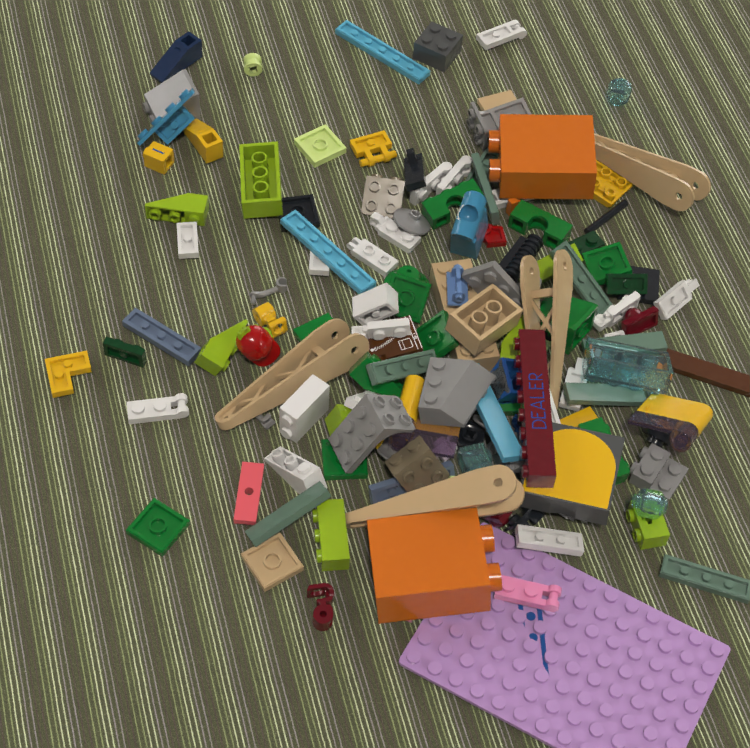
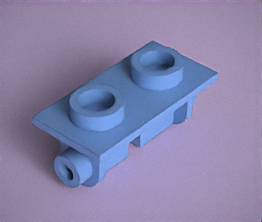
M459 264L454 265L451 272H446L448 306H461L468 301V284L461 277L464 269Z

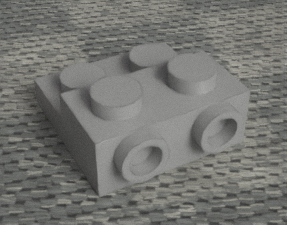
M651 443L649 448L644 446L639 455V458H641L640 462L635 461L631 466L630 474L632 475L629 483L649 494L657 490L658 492L652 496H656L668 504L689 468L671 459L670 452Z

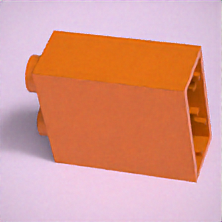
M500 114L499 130H489L488 153H498V159H489V182H499V198L593 199L597 177L593 115Z
M477 507L367 520L378 624L491 611V592L502 591L501 571L499 563L487 564L485 553L495 552L493 528L491 524L480 525Z

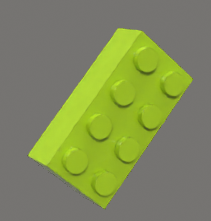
M278 141L239 144L241 204L244 219L283 216Z

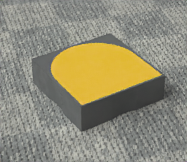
M552 422L556 464L554 487H526V478H522L521 484L525 490V498L520 507L547 513L564 514L574 519L606 526L625 437Z

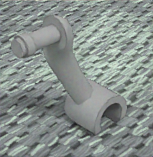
M279 277L276 280L275 287L264 291L251 292L249 294L251 305L256 304L255 298H264L275 292H286L287 279Z
M270 413L264 416L262 414L256 416L266 430L276 423L271 418Z

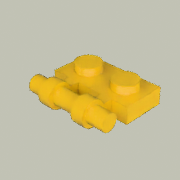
M385 130L350 140L349 145L356 158L363 156L365 158L359 160L360 167L375 166V163L382 161L386 163L397 157L395 150L388 151V149H392V142ZM380 152L379 155H375V156L372 155V154H374V153Z

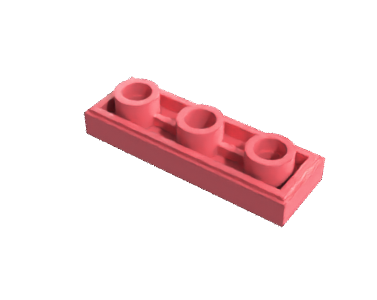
M242 462L233 519L235 524L255 525L257 523L264 474L263 463Z

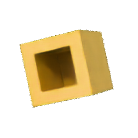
M153 141L143 151L144 166L165 175L174 164V150Z

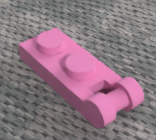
M501 575L502 591H495L493 599L550 612L559 610L558 597L561 596L562 592L560 586H548ZM542 595L548 596L549 599H542Z

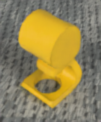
M269 302L252 309L256 322L261 327L267 325V328L272 332L273 339L288 331L285 317L276 319V312Z

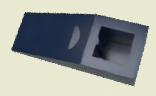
M189 31L176 39L151 70L150 75L162 83L203 57L202 40Z

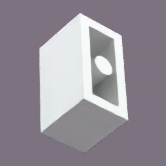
M386 282L352 297L353 318L361 325H367V322L380 321L399 313L398 292Z

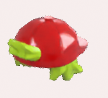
M254 324L243 326L237 332L236 346L241 355H244L256 365L261 367L268 366L280 355V347L273 339L269 328Z

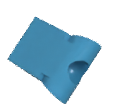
M471 190L467 191L463 196L450 234L451 253L473 259L478 257L488 227L487 209L485 208L487 201L480 192Z

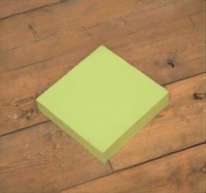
M326 124L294 138V145L314 168L345 154L347 149Z

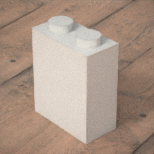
M312 374L279 408V432L284 438L291 439L297 443L329 410L330 385Z

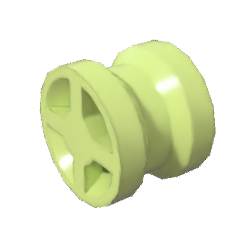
M256 53L245 55L243 58L245 74L251 77L261 74V56Z

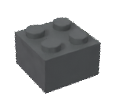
M431 22L414 42L413 59L445 72L461 52L463 35Z

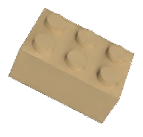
M491 284L450 313L445 330L476 356L516 327L523 309L497 286Z

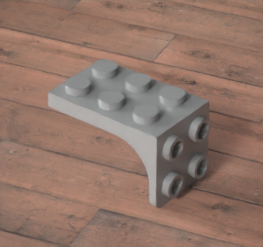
M523 97L485 111H479L473 101L470 102L469 109L467 110L468 119H466L468 128L474 132L476 144L480 145L482 151H484L488 147L489 130H499L500 114H531Z
M495 260L463 270L461 277L477 294L491 284H494L523 309L520 282L515 283Z
M365 394L328 440L345 473H353L382 440L397 433H412L416 428L399 397Z

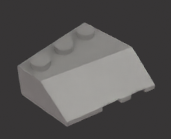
M430 357L418 405L421 424L465 427L477 409L476 405L481 398L485 397L490 384L495 382L496 375L473 360Z

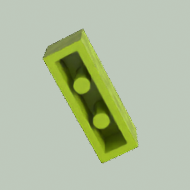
M344 499L326 500L318 505L316 509H312L313 523H317L318 529H314L315 543H319L320 549H316V561L321 563L322 571L349 570L350 554Z

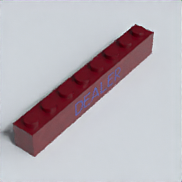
M519 329L517 338L513 340V350L517 351V355L514 358V367L518 368L515 383L520 389L517 390V403L521 404V408L518 409V422H522V427L519 428V440H523V446L520 448V458L524 459L525 464L522 465L521 475L522 478H526V487L553 488L556 480V464L545 330Z

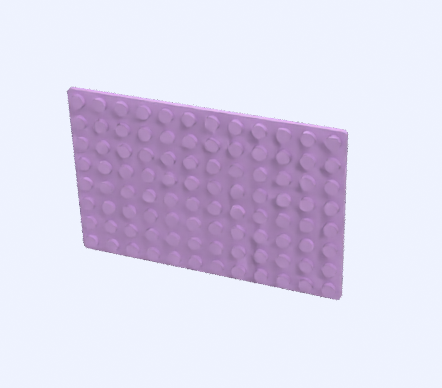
M492 526L495 552L485 553L487 564L499 563L501 575L548 586H560L562 592L561 596L558 597L559 610L556 612L542 610L543 621L538 620L537 608L523 605V610L518 609V604L493 599L495 592H491V611L424 618L399 658V665L552 748H686L731 649L728 645L543 551L517 548L515 537ZM542 595V599H549L548 596ZM533 612L536 617L530 621L526 618V614ZM535 633L538 636L537 641L530 639L529 635ZM545 634L546 652L544 660L548 663L549 674L543 665L540 635Z

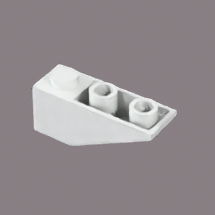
M281 446L274 449L264 458L265 462L299 494L319 481L328 488L320 467Z

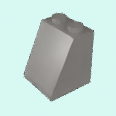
M186 69L181 70L144 94L145 102L142 105L145 114H149L150 124L156 117L160 116L162 118L167 113L165 109L172 102L176 104L180 100L178 96L185 89L189 91L192 88L195 90V93L183 106L195 119L197 118L201 121L199 93Z

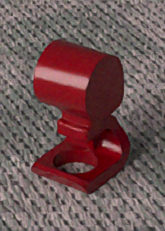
M328 583L312 584L308 586L307 598L325 596L322 599L316 600L317 607L313 611V626L319 631H326L333 624V608L331 604L334 600V589Z

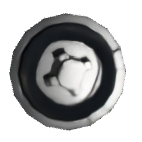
M471 421L465 427H461L459 437H454L453 443L458 447L457 452L466 456L479 453L483 447L484 430L476 422Z

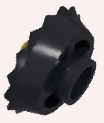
M642 420V432L648 435L646 441L662 448L663 445L672 447L676 442L680 441L672 433L667 423L662 421L646 422Z

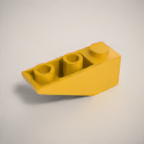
M196 118L183 130L206 164L224 157L223 141L212 127Z

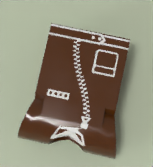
M411 316L401 317L409 319L411 335H406L402 338L394 336L385 337L382 340L370 338L368 339L369 353L377 355L382 361L422 352L423 346Z

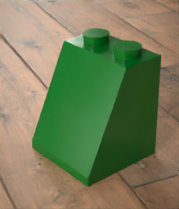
M553 297L545 298L540 305V310L545 317H547L552 308ZM574 297L571 298L565 353L567 355L592 330L598 308L597 304ZM546 329L545 339L551 341V334Z

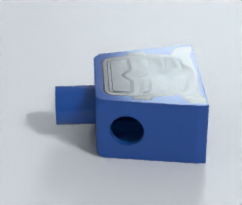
M501 357L491 370V373L496 375V380L490 386L499 404L517 402V390L520 389L515 383V377L518 368L514 367V359Z

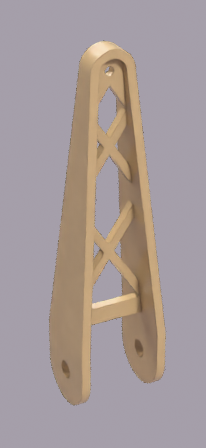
M594 133L596 159L660 203L676 211H685L693 205L694 200H702L710 193V180L702 171L687 164ZM694 182H696V183L698 184V186H699L698 188H695V187H694V185H693ZM677 193L682 195V199L677 197Z
M565 249L555 252L553 260V287L540 289L539 266L532 255L524 256L520 263V289L525 329H548L551 334V359L547 365L550 391L556 410L558 409L573 290V264L569 253ZM553 297L552 308L547 317H545L540 310V299Z
M335 318L327 321L311 332L218 411L215 415L218 427L221 430H230L285 403L312 374L322 381L328 382L346 373L367 351L369 352L368 339L359 333L349 335V326L342 319ZM337 332L336 336L332 338V334ZM356 347L355 352L351 353L352 348Z
M505 465L478 468L345 513L346 527L350 529L367 527V520L475 507H477L478 517L499 515L518 509L524 501L525 490L521 482L517 480L514 472Z

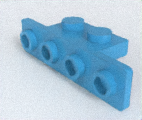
M193 88L189 91L185 89L178 96L180 100L176 104L172 102L165 109L167 113L162 118L160 116L156 117L151 123L153 126L149 130L145 128L137 136L139 138L137 144L140 146L154 132L167 145L195 119L183 106L195 93V90Z

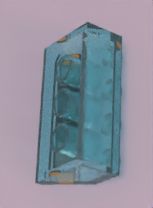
M587 336L582 366L584 379L590 382L607 383L614 387H627L634 391H647L654 395L667 394L674 375L669 352Z

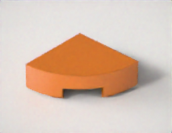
M516 198L508 199L506 207L508 216H510L521 200Z

